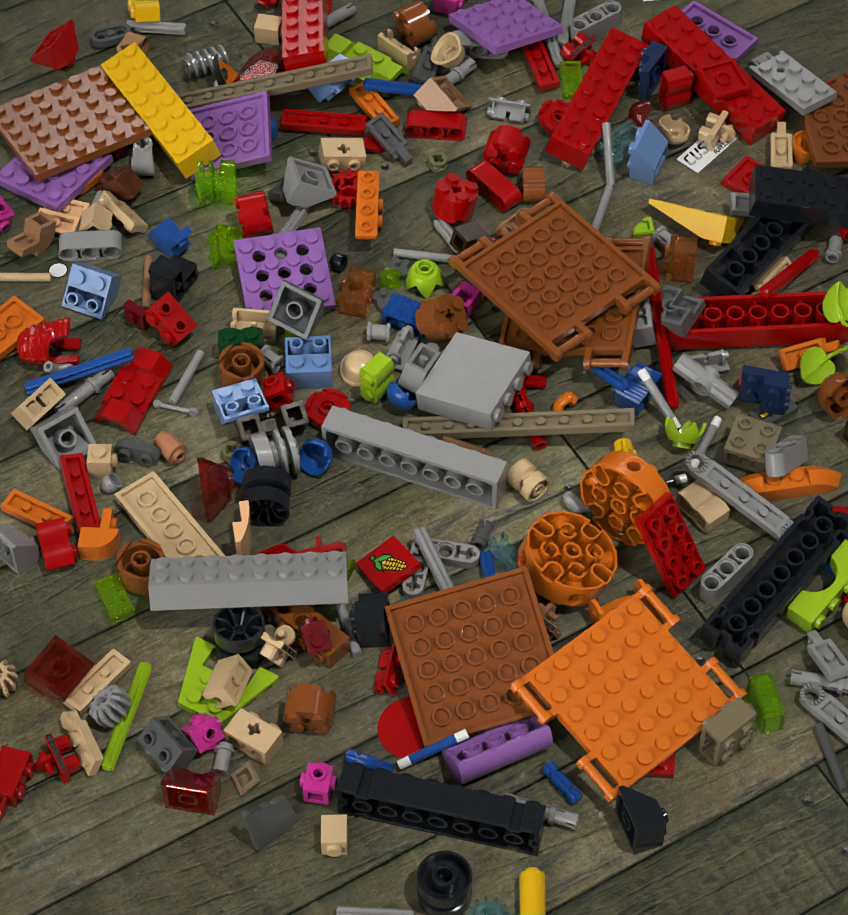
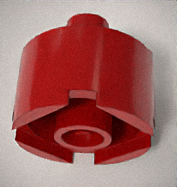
M500 125L494 131L491 130L483 151V158L499 172L517 175L525 164L531 145L530 139L527 135L526 137L522 135V130L517 127Z
M454 173L447 174L445 178L440 179L436 183L431 209H434V215L448 223L456 224V220H463L462 223L470 221L473 218L478 197L477 183L459 178Z
M264 190L234 197L236 209L241 210L237 212L239 224H244L241 227L244 239L274 232Z

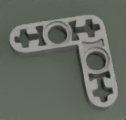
M431 538L438 554L443 549L452 551V555L448 557H443L439 554L444 565L465 569H473L478 566L480 551L476 546ZM416 540L411 545L410 553L420 562L424 570L420 573H414L403 581L402 593L407 600L423 596L430 569L424 556L423 558L419 557L420 548ZM456 552H460L459 558H456ZM468 554L472 555L471 559H466ZM413 580L416 581V588L414 592L410 591V589L412 588Z

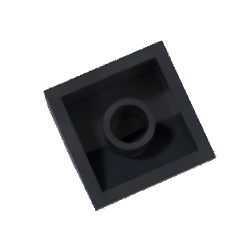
M619 786L615 812L633 854L663 846L664 835L667 834L666 823L669 822L666 810L660 808L656 799L626 786Z

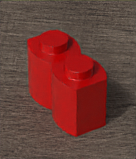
M686 65L661 73L659 102L665 111L688 105L690 102L694 76L692 71L687 69Z
M64 517L35 524L47 571L75 565L74 559L79 558L76 545L70 544L69 536L73 535L70 522H65Z

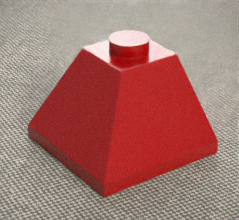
M70 19L48 32L30 60L33 63L56 70L65 66L70 67L75 62L76 58L74 56L79 51L74 22Z

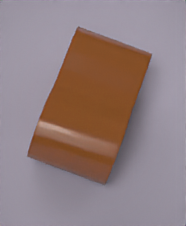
M523 166V202H540L545 199L544 166Z

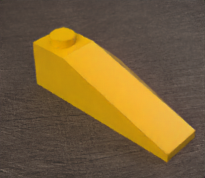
M649 199L648 202L699 237L709 240V244L721 247L722 243L730 244L744 223V219L705 212V210L691 207L687 208L683 205L661 200Z

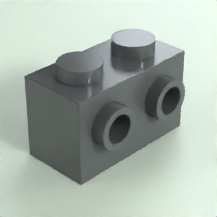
M169 716L152 717L137 739L144 747V751L152 756L159 764V768L167 774L183 773L198 752L196 746Z

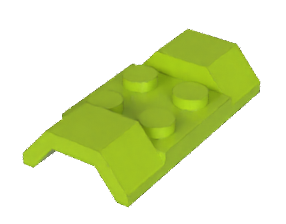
M336 33L328 40V62L338 54L348 58L371 54L374 74L356 78L354 82L358 84L363 82L365 78L394 81L401 73L406 75L409 73V69L393 62L391 57L359 41L355 43ZM377 92L378 94L384 97L388 95V93L385 92Z

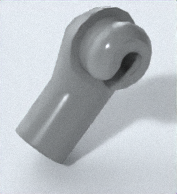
M47 361L43 369L45 372L52 374L74 365L70 363L55 364Z
M567 491L564 493L563 503L573 513H592L589 506H584L583 501L574 492Z

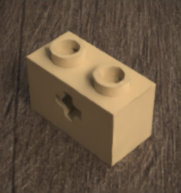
M321 138L318 150L320 165L326 166L328 171H339L340 169L347 171L348 168L351 171L359 169V171L364 170L366 152L363 138Z
M240 708L223 730L225 742L231 743L235 749L265 766L269 764L283 745V734L277 725L273 723L268 724L261 720L256 713L252 711L247 712Z

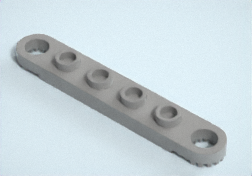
M691 451L686 456L684 468L690 475L778 540L793 524V521L789 519L790 517L714 460L709 459L701 451ZM691 459H698L702 467L696 468L693 465L691 466Z
M808 683L804 685L799 694L801 705L848 744V709L831 694L826 693L818 684ZM809 692L815 693L819 699L814 701L807 700L805 694Z

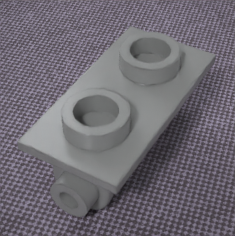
M489 97L490 107L487 109V115H490L491 118L505 120L506 114L510 113L509 121L520 123L529 121L531 106L526 101L516 100L514 102L508 101L504 97Z
M409 325L398 331L386 355L392 359L394 369L403 371L406 362L411 357L420 337L414 336L413 328Z
M720 349L719 351L710 352L708 355H688L703 367L711 366L718 373L730 371L727 362L729 359L727 350Z

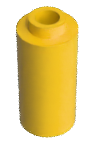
M536 867L526 868L525 871L519 874V915H546L545 873Z

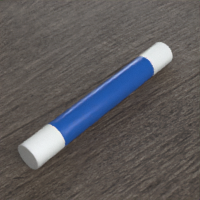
M463 729L397 760L398 766L402 770L470 737L466 729Z

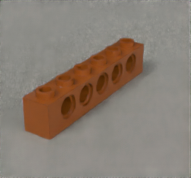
M310 605L256 607L261 611L264 619L268 622H273L277 628L282 625H288L293 628L296 633L295 643L302 650L306 649L302 634L298 630V627L303 625L302 621L317 617V621L324 619L333 648L312 654L319 664H325L328 668H331L350 651V637Z

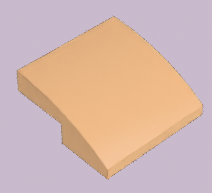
M73 199L61 212L52 211L45 207L40 208L39 212H44L56 221L55 233L61 235L65 232L78 231L82 212L90 206V203Z
M246 500L239 502L241 521L233 522L236 554L242 556L244 554L250 555L252 545L249 501Z

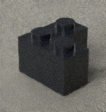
M175 254L171 259L160 255L155 262L153 261L148 269L152 297L156 300H159L169 291L179 303L198 279L197 263Z
M388 592L358 594V601L354 603V611H350V623L353 626L354 639L359 640L360 648L390 647V625L384 606L390 605Z

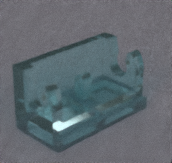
M632 119L611 131L614 167L631 156V154H628L629 146L632 141L635 142L638 126L633 123ZM602 137L599 143V154L604 158Z
M504 531L501 533L499 541L494 536L488 539V550L492 552L493 560L504 572L519 568L518 551L508 541V535Z

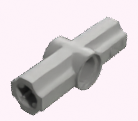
M685 353L681 355L672 368L673 371L691 383L692 389L701 396L708 395L726 409L730 407L739 394L736 389L720 379V374L716 369L711 366L703 367Z

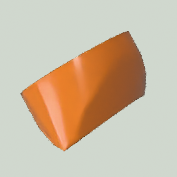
M800 130L795 133L792 141L794 158L799 166L812 160L804 130Z

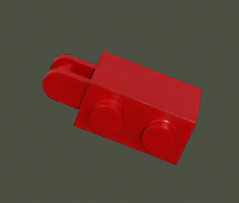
M3 745L0 750V819L4 818L9 806L16 808L19 800L24 799L27 790L26 783L29 778L33 777L36 768L31 752Z

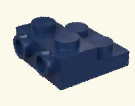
M652 41L648 48L645 47L641 53L642 65L638 73L640 75V81L637 86L639 100L646 102L660 83L661 73L665 71L668 46Z
M743 365L738 400L758 403L762 412L783 415V410L788 411L793 384L788 382L790 373Z

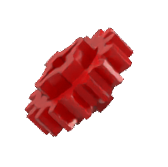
M350 168L347 169V172H343L340 169L338 175L332 174L331 180L334 188H338L335 197L328 199L332 200V205L339 204L340 209L347 206L348 210H351L354 205L356 207L359 169H356L354 172H351Z

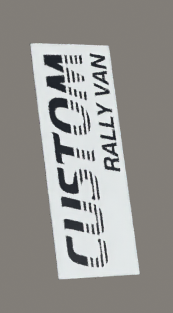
M736 132L732 142L722 143L719 139L713 151L707 149V142L698 140L676 160L699 173L740 135Z

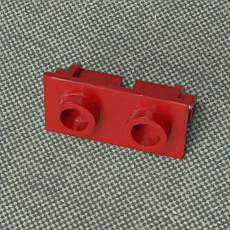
M393 642L392 648L386 647L381 652L378 668L385 671H377L373 687L375 688L374 691L378 694L389 691L392 697H396L397 689L401 683L402 667L395 643Z

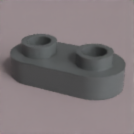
M116 23L96 28L90 34L93 46L98 48L120 44L128 31L131 32V28L126 23Z
M119 439L114 448V452L117 453L119 459L139 462L145 466L156 465L161 457V451L156 446L130 439Z

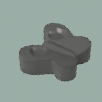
M394 256L391 258V262L384 266V274L392 275L397 273L401 279L406 280L410 261L408 259L400 260Z
M382 287L379 293L372 295V303L377 304L378 311L382 312L392 294L398 295V293L390 292L387 288Z

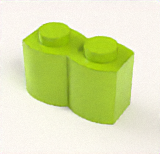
M380 351L359 372L361 396L366 401H371L374 404L387 393L388 384L391 381L395 382L392 374L394 372V363L391 358Z

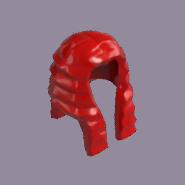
M65 317L57 319V321H45L44 324H33L30 328L26 327L17 338L16 348L20 358L29 364L39 366L41 364L44 365L47 361H51L55 364L70 363L76 366L79 365V355H64L50 358L49 347L51 346L63 351L80 350L82 339L67 338L71 322L70 318Z

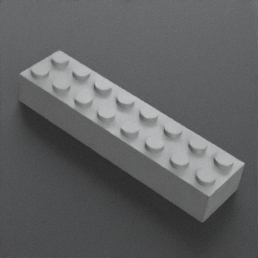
M333 405L321 426L322 440L330 445L334 458L494 510L497 509L506 490L507 461L498 457H491L477 450H469L455 443L438 440L433 436H426L411 429H404L389 422L379 421L368 415H361L351 412L346 408H339Z
M330 551L296 554L285 552L270 555L259 553L244 556L234 554L231 556L210 555L207 557L185 556L182 558L160 557L151 559L148 584L150 611L348 603L346 552Z

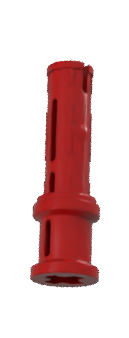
M522 386L521 390L517 391L513 398L515 413L533 412L534 404L532 401H529L526 395L527 389L525 386ZM544 435L529 436L535 450H542L548 445Z

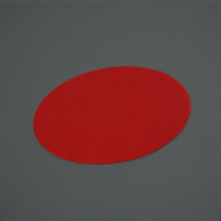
M403 698L390 704L379 718L378 736L380 742L389 753L402 759L425 747L411 698Z

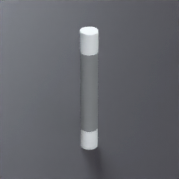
M643 368L638 371L639 377L665 418L674 419L677 429L681 427V424L647 370Z
M713 417L696 451H701L705 454L722 422L721 417ZM691 459V466L693 465V467L697 468L700 461L698 459Z

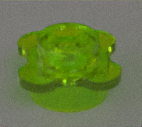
M387 268L380 272V288L398 289L401 287L399 278L401 277V271Z

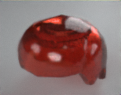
M646 99L634 103L629 109V123L636 132L638 127L643 126L645 120H650L647 115L652 111V106Z

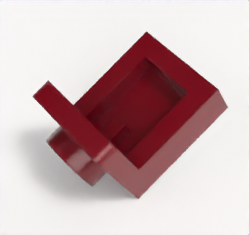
M130 299L123 304L124 317L129 324L136 325L143 331H146L151 326L143 314L146 311Z
M317 617L302 621L303 626L298 627V630L302 634L308 655L333 648L324 619L317 621Z

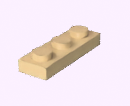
M112 649L62 697L63 704L73 711L77 710L78 715L82 716L90 708L89 704L93 702V696H96L100 689L104 690L106 685H114L132 667L131 661L115 649Z

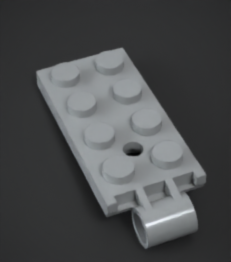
M783 50L779 51V55L775 57L769 52H765L748 62L750 75L803 116L837 99V91Z

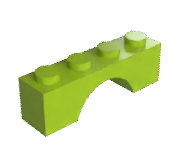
M846 539L831 556L830 568L836 578L834 583L827 589L818 592L802 590L788 606L787 619L806 632L813 631L815 628L820 629L825 623L826 615L830 610L834 612L841 603L840 598L844 594L848 595V540Z

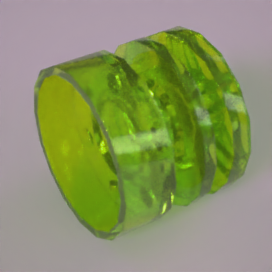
M235 159L221 160L219 170H215L213 160H209L208 170H205L204 160L198 161L195 185L200 206H206V196H210L211 205H215L216 195L221 196L223 205H235L234 197L238 196Z

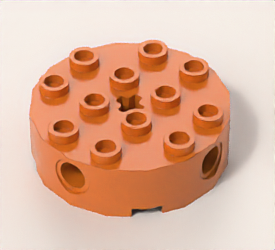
M611 451L586 470L580 481L581 499L584 506H589V509L594 514L592 517L593 521L612 539L627 546L645 544L634 520L665 492H670L667 484L659 475L657 468L652 464H648L642 458L637 457L633 452Z
M567 511L546 513L531 525L518 549L519 568L527 566L534 591L556 605L583 606L589 604V600L599 598L606 589L617 569V551L610 536L603 529L599 531L596 526L589 523L590 519L581 514Z

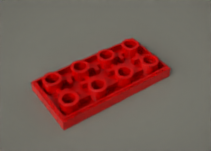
M665 492L638 516L634 522L669 596L676 598L706 570V567L672 493Z

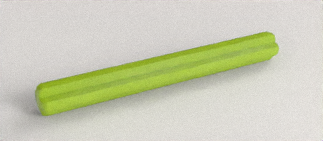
M142 661L137 667L127 693L131 698V708L126 712L127 716L122 718L121 723L117 722L103 755L104 760L101 764L103 770L111 772L115 768L152 671L150 663Z

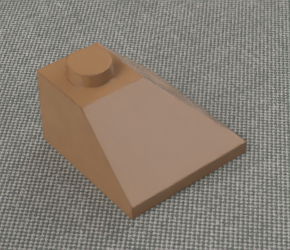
M445 75L430 77L414 94L417 98V104L424 110L456 112L472 107Z

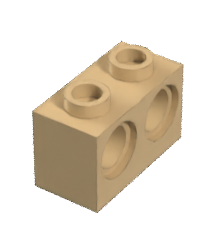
M49 378L11 414L28 430L66 394Z

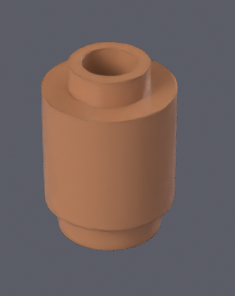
M162 431L156 436L154 445L171 464L180 463L186 458L187 446L173 433Z

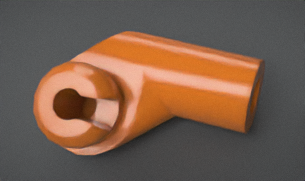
M571 391L564 392L554 400L552 411H564V407L567 404L574 406L578 401L577 395H574Z

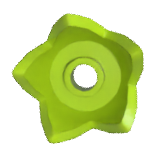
M419 260L408 270L406 290L416 286L424 298H429L436 285L445 287L441 269L430 260Z
M666 417L665 431L668 440L673 441L672 446L691 449V444H696L702 437L707 423H703L698 431L696 422L691 423L688 420L678 430L674 419Z

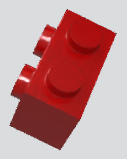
M169 291L143 312L148 324L155 327L160 333L161 339L171 347L180 342L198 326Z

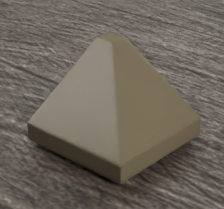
M250 760L230 775L241 796L262 781L258 763Z

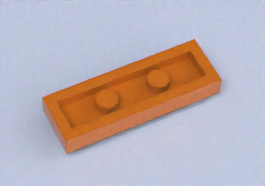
M363 82L349 88L351 97L370 119H373L380 113H384L395 127L400 125L399 117L376 91L364 90Z
M13 489L0 505L3 512L33 526L37 523L64 517L65 522L69 521L70 525L74 522L73 516L16 489Z

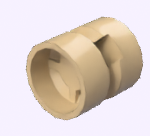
M526 458L517 461L507 473L506 481L514 489L519 490L520 494L528 502H535L540 499L550 486V479L541 471H537L536 466Z

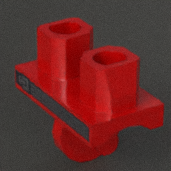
M581 31L576 34L572 43L577 48L567 42L559 52L566 59L564 66L569 69L578 60L580 65L590 66L596 55L595 50L592 49V43L596 41L597 37L593 34L587 37Z
M49 733L44 738L48 744L47 749L50 754L47 755L46 751H41L36 767L38 771H47L48 775H52L55 773L54 767L56 766L65 784L71 781L70 774L80 770L81 765L76 754L65 758L61 755L73 750L67 734L53 738L52 734Z

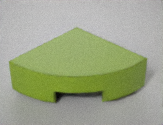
M651 216L643 218L634 227L633 238L653 235L655 230Z

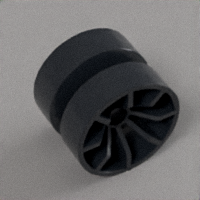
M263 465L252 467L243 474L240 501H249L251 524L273 527L284 523L289 518L292 478L283 469Z
M256 607L222 608L217 612L213 619L215 653L218 660L239 654L249 667L252 668L264 659L260 652L266 643L261 639L265 632V620L259 609Z
M437 851L425 857L420 863L417 870V899L424 913L427 915H463L469 908L472 900V869L468 861L460 854L452 851Z

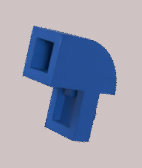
M169 217L147 235L159 250L168 257H172L174 254L179 255L191 245L187 236L193 231L188 225L180 230Z

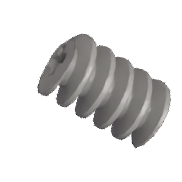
M218 44L216 50L211 46L208 48V51L203 48L200 53L195 50L192 55L186 53L184 67L188 79H191V73H194L198 78L199 71L207 75L208 68L212 73H215L213 57L218 54V60L230 66L223 46Z

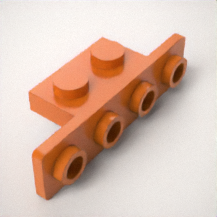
M358 171L356 239H377L378 228H383V215H379V212H383V199H379V171Z

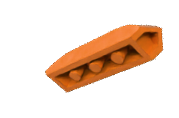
M811 465L797 467L780 477H769L766 475V472L741 477L739 480L769 502L831 493L839 487L842 473L825 466Z

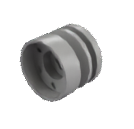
M289 426L281 427L282 438L276 428L272 429L271 441H269L265 432L249 435V446L255 449L259 466L280 467V469H283L288 474L290 466L293 474L300 473L299 448Z

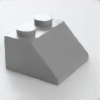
M68 406L30 428L40 449L57 470L61 469L59 463L60 455L83 453L84 456L88 454V445L96 444L78 407Z

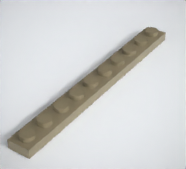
M371 54L177 95L188 109L266 90L269 96L373 75V59Z
M634 408L504 413L502 420L497 422L493 430L444 416L403 418V428L411 429L426 436H433L438 440L443 439L445 435L455 439L633 432L635 431Z

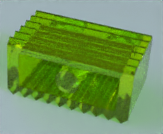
M765 673L751 676L748 679L746 692L748 693L747 699H749V703L757 713L756 724L758 729H760L759 733L765 734L784 729L787 714L772 674Z

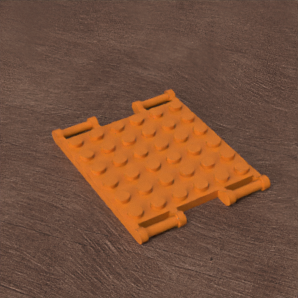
M649 583L529 673L517 679L509 687L538 717L537 721L542 726L557 717L588 754L580 758L576 762V766L580 770L583 769L605 794L604 798L608 803L617 798L619 786L632 787L701 733L703 722L709 716H716L724 704L729 701L733 702L738 697L743 700L748 695L744 688L740 689L720 667V662L715 656L700 667L671 635L669 631L681 622V618L677 614L674 615L653 592L654 589ZM644 598L667 621L662 625L642 602ZM712 671L733 696L729 699L707 673ZM527 685L530 686L550 710L546 711L526 689ZM593 761L597 763L617 787L613 788L593 766Z

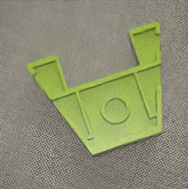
M196 637L178 699L179 708L193 715L207 713L217 716L224 726L233 719L240 708L245 710L247 704L254 699H259L270 686L274 687L278 684V675L259 667L245 687L237 706L233 707V705L224 708H216V702L221 701L219 698L205 699L202 695L213 670L205 666L215 653V645Z

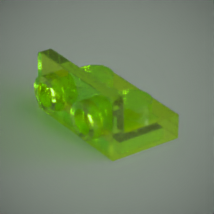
M217 223L214 230L210 231L208 235V244H210L211 250L209 258L212 261L214 270H218L221 263L238 266L234 240L243 239L241 228Z

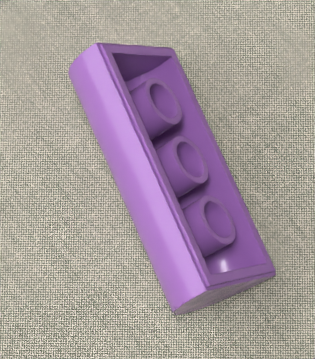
M534 716L530 719L488 730L444 749L441 753L452 778L457 784L462 785L553 745V738L550 726L547 724L542 726L537 721L538 718Z

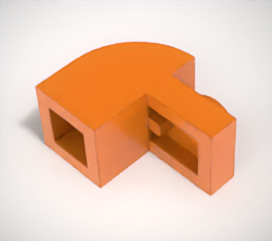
M103 508L100 528L81 527L77 547L80 560L98 561L114 555L121 545L118 518H114L113 509Z

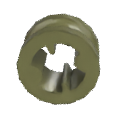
M442 152L430 154L429 169L433 172L444 171L447 168L448 157Z
M228 441L223 445V459L226 463L231 461L232 453L237 448L242 447L239 442Z

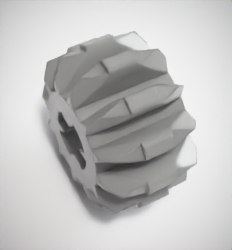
M115 684L112 686L106 685L104 690L100 689L99 693L93 696L94 700L89 704V714L100 726L113 728L117 722L121 723L122 718L127 716L126 712L131 708V698L121 687Z

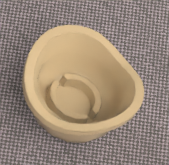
M453 32L444 34L438 40L431 53V61L445 68L458 66L465 57V49L461 44V40Z
M358 349L344 356L340 364V375L346 384L352 387H360V369L374 357L372 353L367 350Z

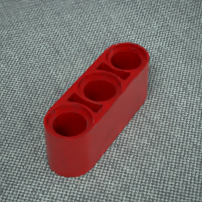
M411 110L407 113L405 134L411 138L461 141L466 136L467 117L458 112Z
M483 160L466 171L468 181L477 183L478 191L500 211L505 212L522 201L523 198L520 190L488 161Z

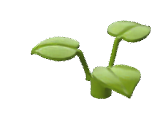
M839 281L827 291L822 308L825 318L830 323L840 321L843 326L848 328V323L846 322L848 321V289ZM848 345L829 353L827 356L820 347L807 349L802 354L800 360V374L803 382L811 385L821 384L826 377L835 372V365L829 359L848 350Z

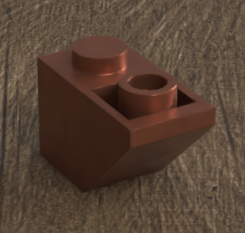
M127 165L122 168L116 167L111 173L105 172L98 179L99 183L94 189L96 191H110L119 201L125 202L133 199L145 183Z

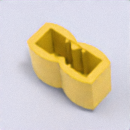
M127 0L130 18H134L135 23L160 22V5L158 0Z

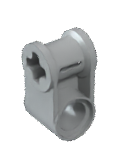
M149 137L133 143L131 169L138 176H154L155 174L153 144Z

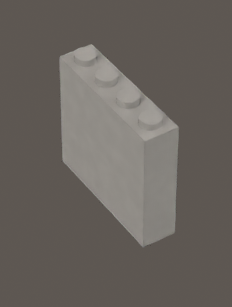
M456 332L415 393L418 409L493 430L497 422L502 420L506 408L511 406L516 392L521 390L523 381L533 370L530 352Z

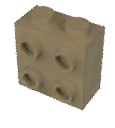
M737 414L724 447L722 462L755 473L766 472L764 451L780 441L782 427L751 416Z
M738 697L733 702L729 701L724 704L716 716H709L703 722L698 751L715 767L722 762H729L738 749L741 747L744 749L752 742L757 716L753 706L748 702L745 703Z

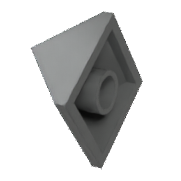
M282 280L267 320L307 340L324 315V300L286 280Z

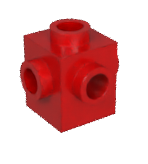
M283 371L262 380L263 390L261 391L273 411L280 408V406L295 402V384L291 378L288 379Z

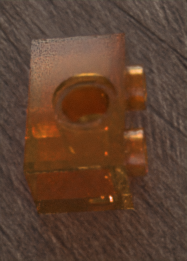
M671 235L670 244L665 245L664 257L668 259L664 258L662 271L667 272L666 281L692 284L698 238Z
M349 267L347 275L342 277V291H338L336 296L339 314L365 319L376 286L375 271Z

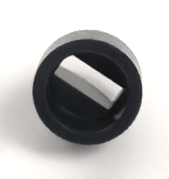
M341 253L332 255L329 260L332 269L343 272L348 264L347 255Z

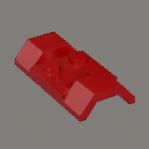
M143 347L133 351V361L121 366L102 399L103 403L93 419L94 423L98 424L103 420H108L121 424L132 435H136L153 401L156 399L173 368V364L162 353Z

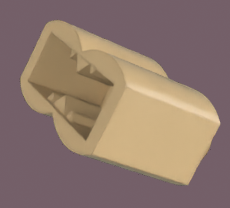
M694 481L677 493V505L687 516L692 518L694 523L703 532L709 533L728 520L730 513L729 504L715 495L712 490L700 481Z

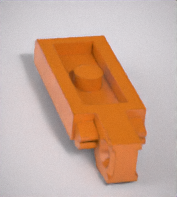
M818 338L777 350L783 372L799 368L802 354L811 347L822 348L826 356L830 351L840 349L839 340L827 343L825 338Z

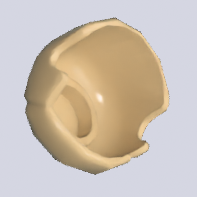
M668 114L662 116L658 122V130L668 140V144H682L688 140L691 130L689 125L683 122L682 118L675 121Z

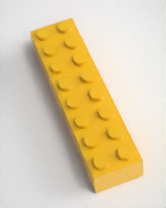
M135 42L101 64L105 74L148 125L153 133L152 136L186 179L221 156L211 136Z

